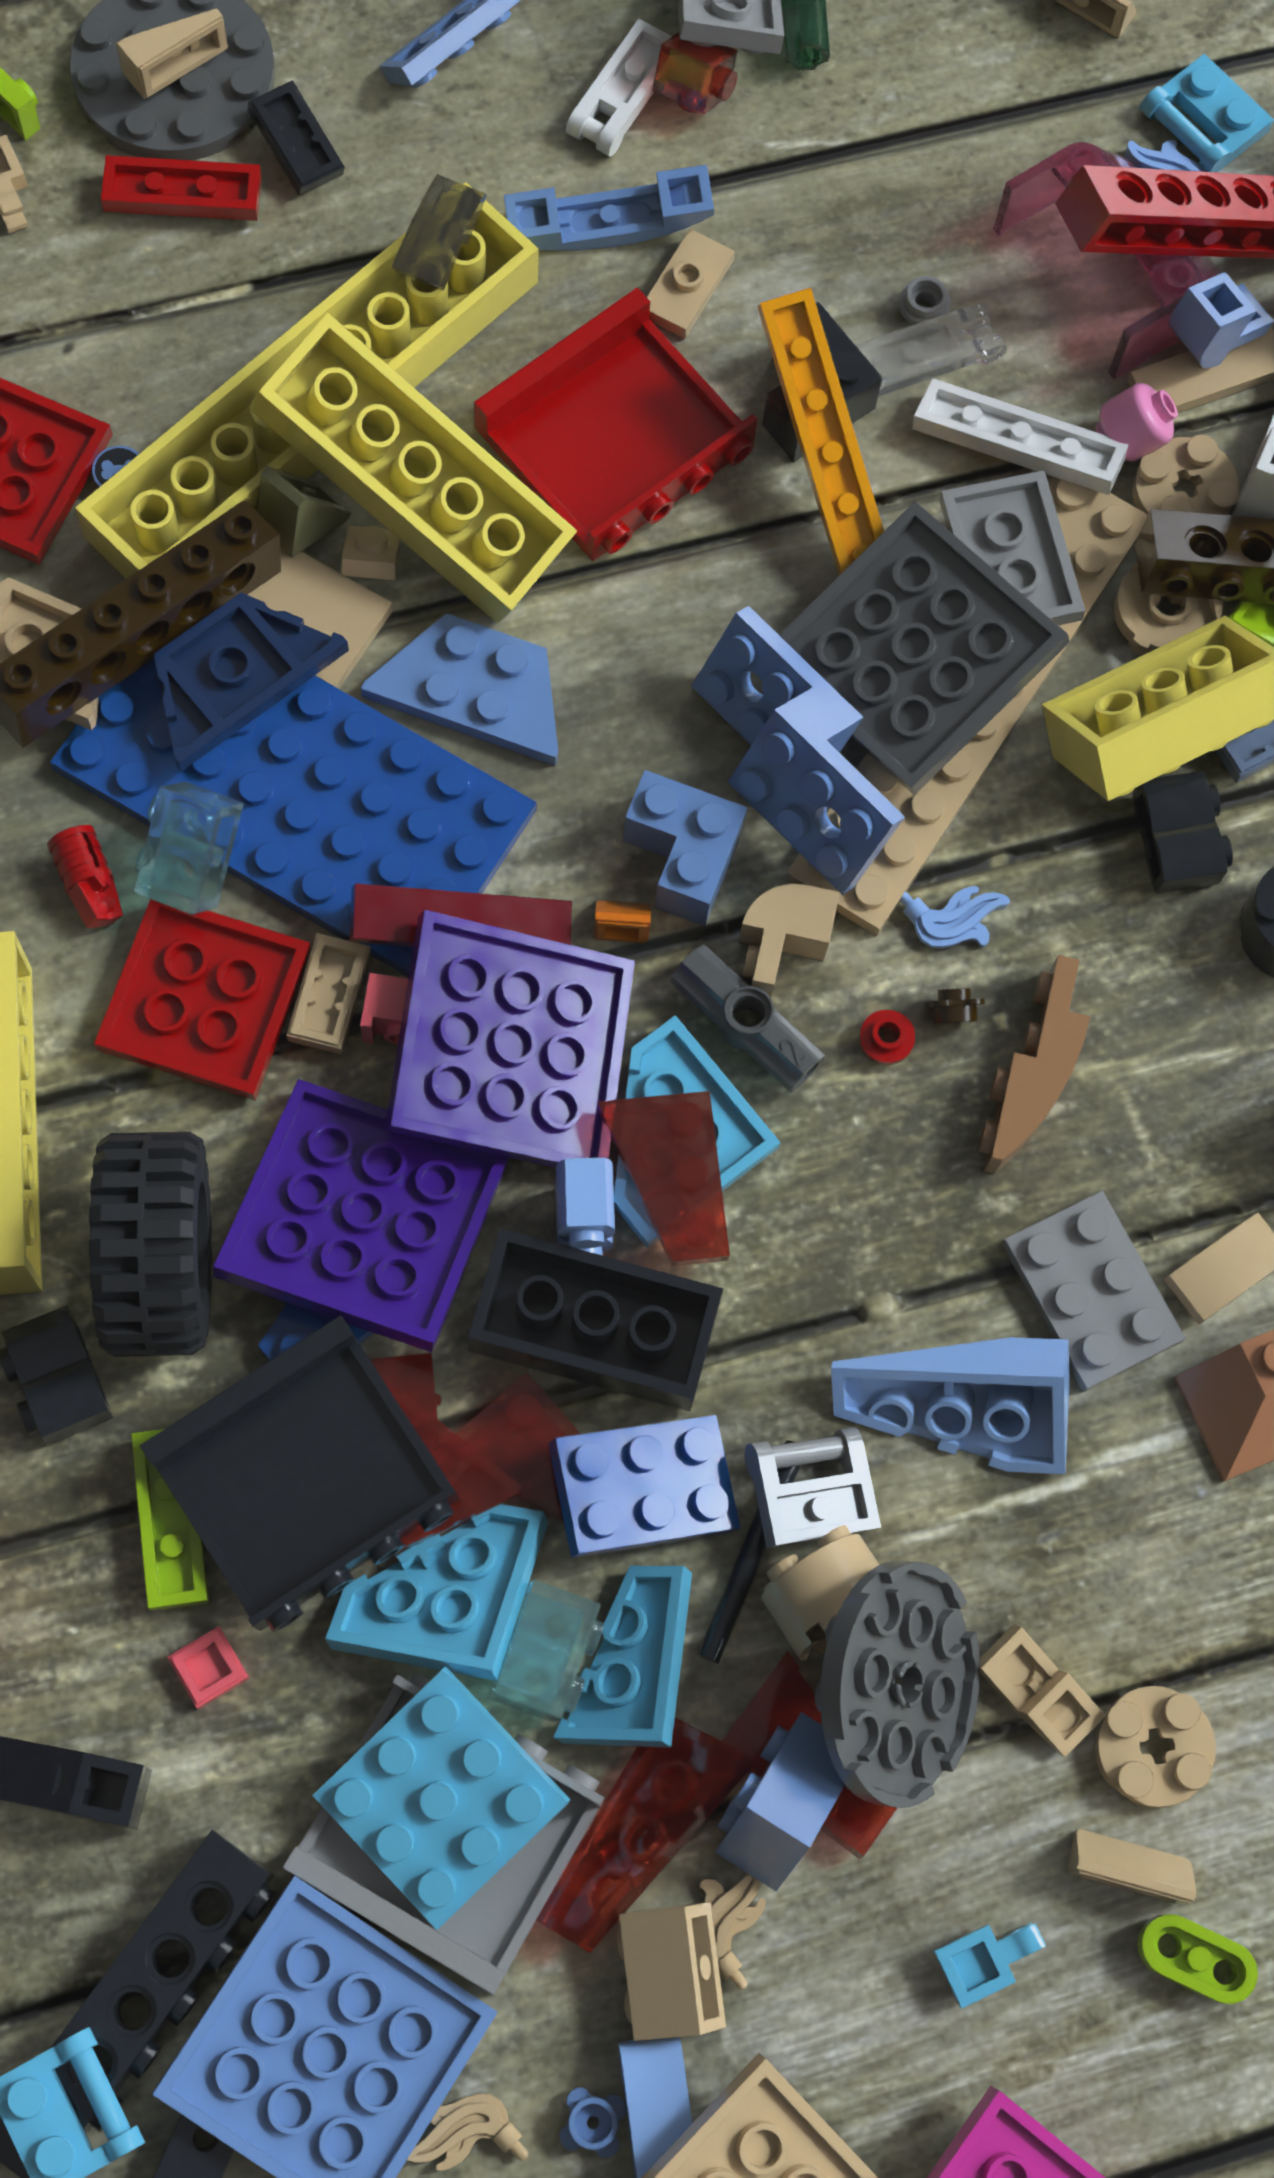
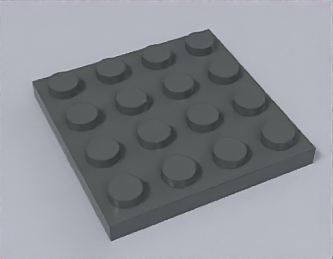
M916 501L779 635L864 717L851 735V738L914 796L1070 643L1068 634Z

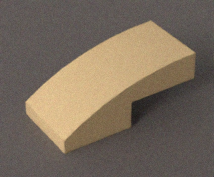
M1257 1212L1167 1276L1164 1281L1197 1324L1200 1325L1274 1272V1232Z
M1012 1625L980 1658L978 1668L985 1680L1038 1735L1063 1757H1066L1106 1716L1068 1672L1059 1670L1020 1626Z

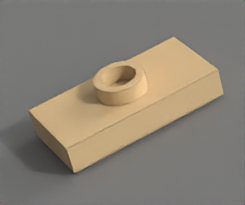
M689 229L647 296L651 301L649 319L654 324L686 339L733 263L735 251Z
M319 933L316 934L286 1035L289 1042L342 1055L370 959V946Z

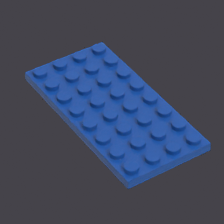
M155 659L100 695L98 699L97 722L93 730L77 724L50 761L53 771L347 941H350L351 887L355 883L482 894L537 811L536 801L317 676H313L181 772L176 766ZM359 943L371 947V956L409 977L413 947Z

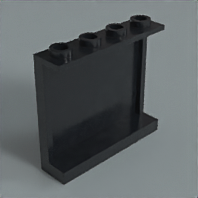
M341 1315L140 1445L150 1464L161 1474L250 1618L248 1620L250 1624L259 1631L268 1626L273 1633L285 1628L304 1613L300 1608L301 1604L319 1592L324 1599L338 1593L354 1580L350 1573L369 1559H371L374 1565H378L391 1558L405 1546L401 1541L402 1537L419 1526L422 1527L424 1532L436 1528L455 1513L451 1505L460 1500L453 1486L442 1472Z

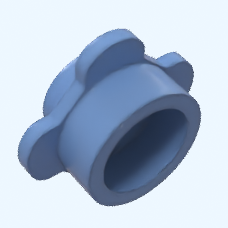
M575 2088L568 2094L566 2100L570 2112L567 2125L560 2130L559 2134L562 2145L570 2151H575L580 2147L595 2150L602 2158L613 2156L619 2149V2140L616 2137L619 2120L626 2114L625 2102L618 2095L612 2094L607 2098L590 2095L586 2088ZM591 2116H595L599 2120V2125L595 2129L587 2126V2120Z

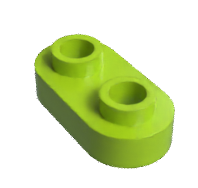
M1175 1914L1153 1917L1145 1923L1139 1933L1137 1946L1142 1962L1150 1971L1213 2002L1222 2004L1241 2002L1250 1996L1255 1989L1258 1980L1256 1961L1244 1946ZM1164 1934L1171 1935L1177 1945L1176 1952L1169 1958L1164 1957L1158 1949V1941ZM1220 1960L1227 1962L1232 1971L1231 1978L1226 1984H1220L1213 1974L1214 1966Z

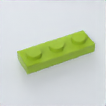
M164 1429L131 1433L147 1605L150 1611L209 1603L204 1543L159 1471L150 1464L140 1448L141 1444Z

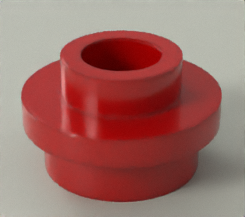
M879 1010L868 1016L862 1024L859 1041L863 1052L871 1060L879 1064L892 1065L903 1061L911 1053L915 1043V1030L910 1020L900 1012ZM883 1028H890L896 1032L898 1040L893 1043L883 1042L878 1035V1031Z

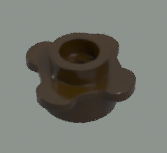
M971 988L937 990L938 1000L925 1002V1008L933 1007V1023H960L978 1021L977 1005L985 1004V999H971Z

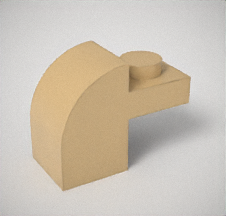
M785 884L774 887L760 895L746 912L738 941L749 944L742 977L753 979L751 986L760 988L771 998L782 952L824 961L830 942L840 892L805 884Z

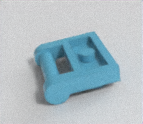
M1206 54L1200 56L1162 87L1157 86L1151 90L1139 106V109L1150 120L1157 118L1200 160L1199 166L1206 172H1219L1267 134L1274 121L1262 107ZM1176 103L1217 143L1214 145L1173 104Z
M90 2027L70 2036L56 2046L0 2076V2116L30 2178H85L145 2143L138 2126L130 2127L93 2050V2047L98 2045ZM69 2061L108 2139V2142L96 2149H93L55 2070Z

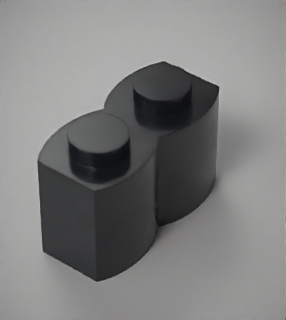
M1204 771L1157 777L1136 787L1132 793L1135 816L1144 842L1146 862L1155 893L1160 894L1219 884L1228 872L1227 867L1232 866L1233 852L1228 836L1221 835L1215 821V817L1220 815L1221 810L1218 789L1214 784L1209 785Z
M68 1305L1 1331L6 1347L0 1349V1363L10 1383L20 1380L26 1400L18 1402L17 1407L29 1435L39 1432L46 1444L50 1445L113 1419L85 1342Z

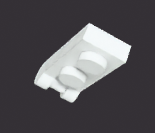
M638 19L572 112L566 125V133L580 141L584 137L596 143V150L612 157L618 150L629 127L681 55L682 41ZM599 111L611 117L606 125L594 119Z

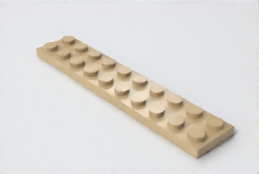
M1052 476L1048 485L1085 607L1082 621L1058 625L1068 634L1069 641L1071 642L1135 545L1148 514L1112 493L1107 495ZM1068 645L915 796L868 753L865 755L857 770L905 818L856 886L843 895L840 893L836 912L875 936L879 935L900 903L901 897L912 885ZM830 808L827 812L829 820L834 826L841 829L839 815ZM801 854L798 855L786 874L785 881L790 884H805L839 892Z

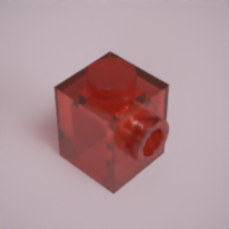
M678 32L661 44L652 91L677 102L679 107L685 111L706 114L720 102L727 101L732 95L737 83V72L734 71L738 50L721 45L711 47L698 46L688 40H681L680 32Z

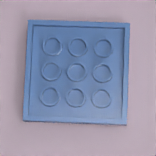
M293 1875L152 2091V2095L276 2178H396L498 2012Z

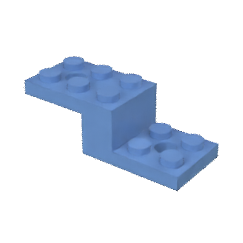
M747 606L735 613L691 687L751 745L728 780V783L843 895L856 886L905 816L840 754V751L864 717L753 609ZM750 672L755 673L761 679L763 694L758 692L752 685ZM827 807L833 809L839 815L841 829L834 826L829 820Z

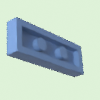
M463 0L379 67L389 84L410 85L412 88L419 87L430 81L437 74L435 67L445 59L455 58L467 52L474 45L472 38L482 30H489L504 23L511 16L509 9L521 0Z

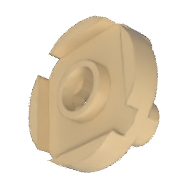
M1202 434L1192 438L1174 437L1167 445L1155 452L1144 455L1137 467L1132 486L1134 506L1146 514L1149 513L1150 509L1229 515L1234 509L1240 493L1239 479L1234 465L1227 455L1218 449L1214 439ZM1180 479L1188 480L1196 486L1194 497H1188L1185 491L1176 492L1173 487L1177 485Z
M1136 563L1123 578L1115 596L1114 616L1120 632L1128 640L1130 649L1135 654L1142 656L1219 619L1223 611V601L1168 596L1170 603L1179 604L1181 609L1177 610L1174 616L1165 615L1156 606L1159 605L1161 597L1166 595L1143 594L1141 592L1138 564Z
M1148 1686L1132 1690L1120 1696L1106 1711V1716L1100 1721L1095 1732L1094 1751L1100 1773L1112 1788H1116L1121 1795L1131 1799L1129 1801L1148 1808L1168 1807L1190 1799L1200 1788H1203L1209 1782L1216 1756L1215 1736L1207 1716L1201 1711L1198 1702L1193 1697L1166 1687ZM1149 1730L1158 1731L1160 1738L1167 1739L1169 1742L1170 1751L1163 1753L1162 1764H1154L1151 1754L1141 1753L1140 1743L1149 1740Z

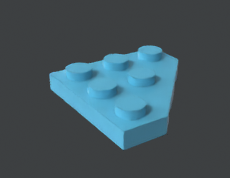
M676 1015L634 1045L630 1056L614 1188V1208L647 1249L779 1149L781 1143Z
M488 1502L469 1513L471 1520L440 1537L437 1532L397 1555L396 1557L399 1562L368 1579L366 1574L352 1581L342 1591L325 1638L332 1650L437 1670L447 1667L452 1673L497 1681L548 1525L544 1512Z

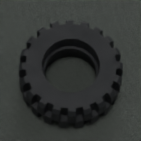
M192 1132L110 1133L97 1143L96 1155L92 1165L93 1177L91 1178L90 1289L92 1290V1312L95 1318L96 1337L99 1339V1346L114 1357L193 1355L206 1346L211 1311L212 1221L208 1180L209 1171L204 1141Z

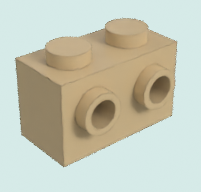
M711 1902L647 1908L619 1914L620 1928L617 1934V1948L621 1959L625 1962L628 1990L625 1995L624 2007L626 2017L632 2025L634 2041L696 2036L726 2028Z

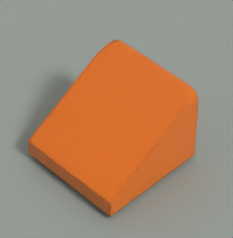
M609 900L596 901L593 938H596V940L635 943L648 942L651 906L646 903Z

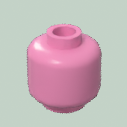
M1136 383L1103 404L1100 409V421L1096 423V432L1106 435L1117 442L1129 444L1125 461L1137 462L1144 455L1157 451L1172 440L1174 436L1173 419L1178 416L1177 408L1165 390L1157 392L1148 384Z

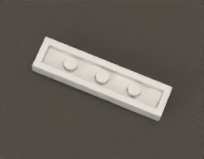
M932 378L915 412L912 427L913 430L1035 471L1044 470L1047 475L1107 495L1110 494L1129 446V444L1117 442L1106 435Z

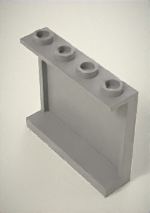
M414 1673L409 1682L397 1675L393 1681L394 1686L354 1754L430 1680ZM517 1734L514 1740L569 1797L570 1801L438 1930L428 1922L323 1807L299 1847L295 1846L283 1868L494 1995L605 1797L595 1792L600 1783L599 1781L570 1764L562 1773L543 1761L548 1751L526 1737Z

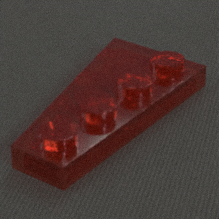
M675 1717L671 1747H636L536 1921L588 1953H591L618 1922L619 1914L625 1913L752 1768L756 1761L746 1753Z

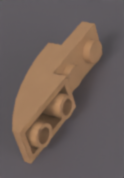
M1058 955L1049 972L1040 971L1033 996L1034 1003L1042 1004L1038 1023L1029 1022L1023 1042L1022 1054L1014 1052L1006 1069L997 1067L989 1096V1100L998 1102L995 1120H985L978 1146V1152L987 1154L983 1172L995 1174L1017 1155L1043 1123L1073 1072L1084 1044L1091 1017L1069 1011L1080 961L1078 959Z

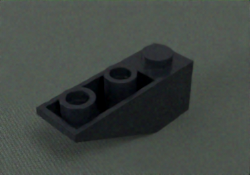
M0 1736L1 1801L129 1829H138L152 1773L150 1768L141 1764Z

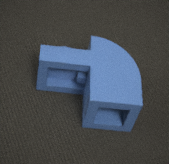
M1223 272L1189 287L1173 311L1169 320V326L1203 368H1211L1220 365L1229 351L1265 335L1274 320L1243 283L1237 286L1227 273Z

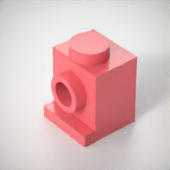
M369 973L360 1024L363 1043L374 1044L375 1035L381 1034L384 1035L385 1040L398 1044L408 978Z

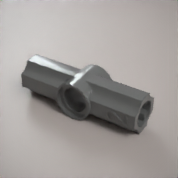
M704 944L694 949L671 975L670 982L721 1028L722 1036L728 1044L736 1049L745 1050L790 1093L800 1087L823 1062L825 1055L774 1009L772 999L765 991L758 987L749 986ZM739 1010H752L760 1017L761 1023L754 1027H744L736 1022L733 1014Z

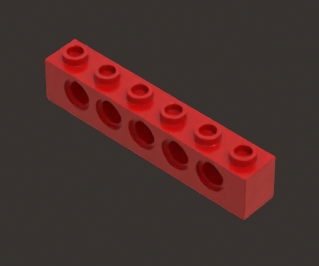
M1083 165L1074 174L1067 188L1055 202L1081 252L1274 259V175Z

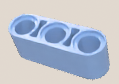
M680 2037L618 2042L635 2178H642L692 2124Z

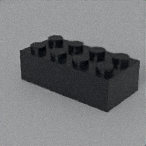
M499 1228L468 1335L469 1352L690 1412L724 1288Z

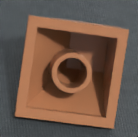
M1273 1329L1239 1343L1174 1377L1222 1482L1274 1461Z

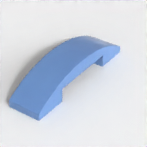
M707 165L660 171L656 172L657 184L557 199L554 187L504 195L507 220L538 247L539 250H587L616 247L651 240L683 230L714 215Z

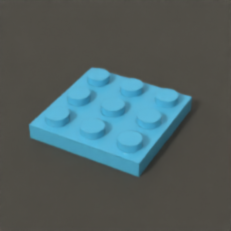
M444 1667L312 1795L436 1930L456 1913L570 1801L569 1797L447 1667Z

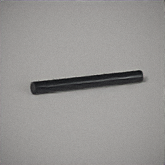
M786 1440V1441H785V1444H787V1443H794V1442H793V1441H790V1440ZM801 1465L777 1469L780 1484L793 1483ZM759 1507L697 1654L699 1657L719 1664L767 1548Z

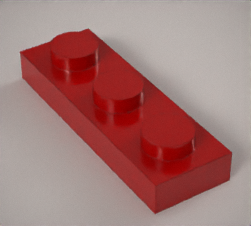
M106 155L101 192L103 212L258 221L262 178L261 168L258 164Z

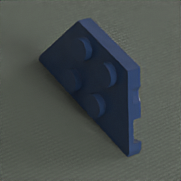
M241 592L154 654L176 766L182 772L349 651L348 641L338 633L333 632L332 636L308 627L304 625V619L286 611H274L268 608L265 602Z

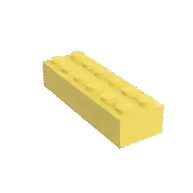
M328 312L262 387L250 410L497 624L513 610L577 532L573 526Z
M15 931L0 932V1295L42 1292L32 967Z

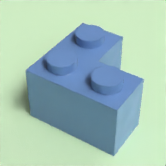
M644 770L625 817L623 842L668 858L657 885L654 908L706 926L743 833L748 807Z
M802 1712L788 1731L779 1725L777 1726L760 1757L769 1762L761 1778L752 1772L749 1774L737 1796H734L716 1826L726 1833L715 1853L774 1891L779 1889L809 1850L845 1785L829 1756L822 1725Z

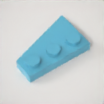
M629 1566L601 1629L604 1636L591 1668L583 1669L575 1687L580 1691L568 1719H561L553 1737L555 1740L562 1744L671 1747L692 1572L686 1567Z

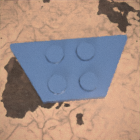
M446 613L363 682L361 687L362 698L554 766L557 763L558 744L547 648Z

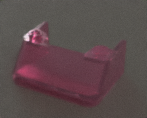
M1086 142L1070 144L1006 182L993 229L1000 236L1054 204L1069 185L1071 178L1083 165L1136 167L1127 158ZM1134 254L1150 274L1149 290L1161 307L1123 330L1108 371L1114 380L1180 340L1169 326L1170 317L1189 287L1222 273L1208 256Z

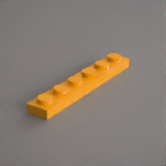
M810 287L761 302L757 308L837 572L840 575L884 532V528Z

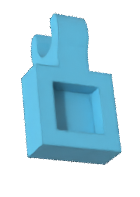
M1035 1923L1027 1924L999 1940H996L990 1926L986 1924L933 1950L959 2007L962 2009L1015 1983L1016 1980L1008 1964L1044 1948L1046 1944Z

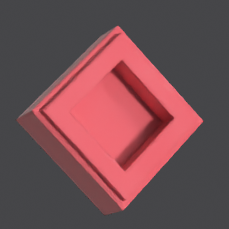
M217 1626L167 1657L198 1710L250 1679L220 1626Z

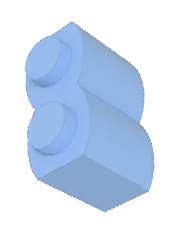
M574 1158L559 1161L556 1164L555 1179L557 1243L603 1256L602 1253L612 1249L613 1235L615 1234L613 1163L607 1158Z

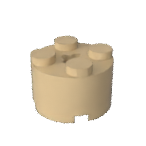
M846 1525L839 1526L824 1535L817 1542L819 1549L801 1561L796 1554L791 1555L778 1562L766 1573L771 1582L764 1587L761 1600L801 1661L807 1660L811 1646L817 1656L825 1653L827 1646L826 1628L830 1619L838 1614L844 1600L857 1582L869 1571L879 1566V1563L859 1534H851Z

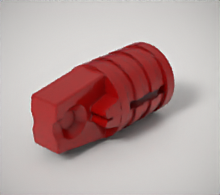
M78 825L65 829L51 837L47 842V847L50 854L53 855L52 859L56 868H58L60 879L64 882L66 894L73 902L87 928L110 926L123 916L114 876L108 867L105 855L102 853V847L96 838L97 834L94 827L91 825Z

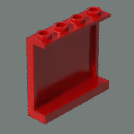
M638 287L474 401L475 429L523 484L577 530L572 539L592 562L606 552L613 554L622 549L629 542L634 531L647 522L655 524L662 520L671 511L677 500L688 492L690 495H695L702 491L711 482L717 471L728 463L731 466L739 464L754 448L758 419L752 414L742 421L649 319L651 301Z

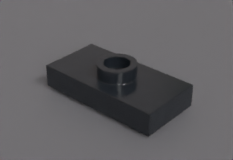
M293 80L248 101L247 110L299 196L343 175L345 166Z

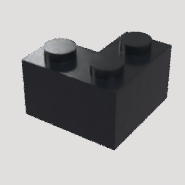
M818 301L816 306L853 424L876 408L882 376ZM779 385L767 393L762 425L794 463L803 456L782 387Z

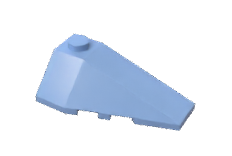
M1009 1337L832 1362L833 1413L836 1417L898 1437L906 1433L938 1442V1450L954 1455L957 1449L989 1459L988 1466L1007 1472L1065 1474L1069 1407V1340Z

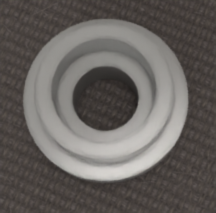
M921 276L908 283L903 288L899 299V309L902 316L912 325L922 328L934 327L942 323L948 316L951 306V298L945 285L939 279L931 276ZM924 301L929 303L932 307L925 308L919 306L917 303Z

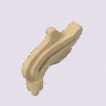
M748 1873L726 1893L723 1886L717 1880L704 1879L699 1885L706 1893L705 1902H711L720 1976L724 1981L730 1978L735 1986L741 1990L747 1987L748 1982L739 1971L743 1965L731 1951V1940L733 1936L749 1929L757 1922L766 1904L765 1899L761 1898L755 1907H748L756 1897L761 1883Z
M474 2094L446 2106L440 2105L431 2120V2123L436 2127L422 2142L415 2146L407 2161L417 2163L430 2162L446 2153V2159L436 2165V2170H448L463 2162L469 2155L473 2145L480 2138L492 2139L504 2154L510 2150L520 2161L528 2158V2151L519 2142L522 2134L509 2122L508 2113L502 2101L491 2094Z

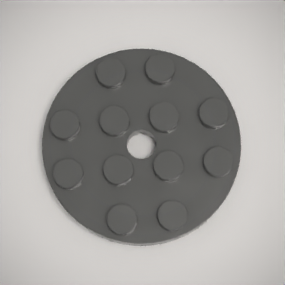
M102 0L91 10L80 25L71 49V79L82 114L88 123L92 122L96 128L108 137L110 144L137 157L197 160L219 153L229 148V141L243 132L248 126L252 129L255 127L256 123L247 110L248 101L274 89L275 63L269 34L257 13L244 0ZM217 8L223 15L228 48L144 99L123 74L116 43L128 36Z
M895 1560L875 1567L865 1574L852 1588L838 1614L830 1619L826 1628L827 1646L821 1679L815 1690V1704L821 1712L826 1746L839 1777L853 1794L872 1804L907 1808L928 1800L935 1794L932 1785L943 1771L953 1772L965 1750L974 1723L980 1682V1669L978 1668L980 1657L976 1632L966 1631L963 1615L960 1610L967 1603L963 1593L947 1573L931 1564ZM896 1677H897V1678H902V1677H903V1684H902V1686H901V1684L895 1683V1678H896Z

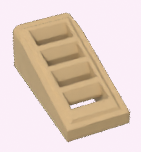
M217 8L128 36L116 43L121 70L144 99L228 48L223 15Z

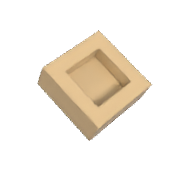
M348 526L342 554V576L395 580L401 540L388 529L376 526Z

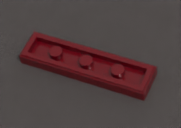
M358 883L351 887L350 942L413 947L418 916L424 910H429L571 945L572 901Z

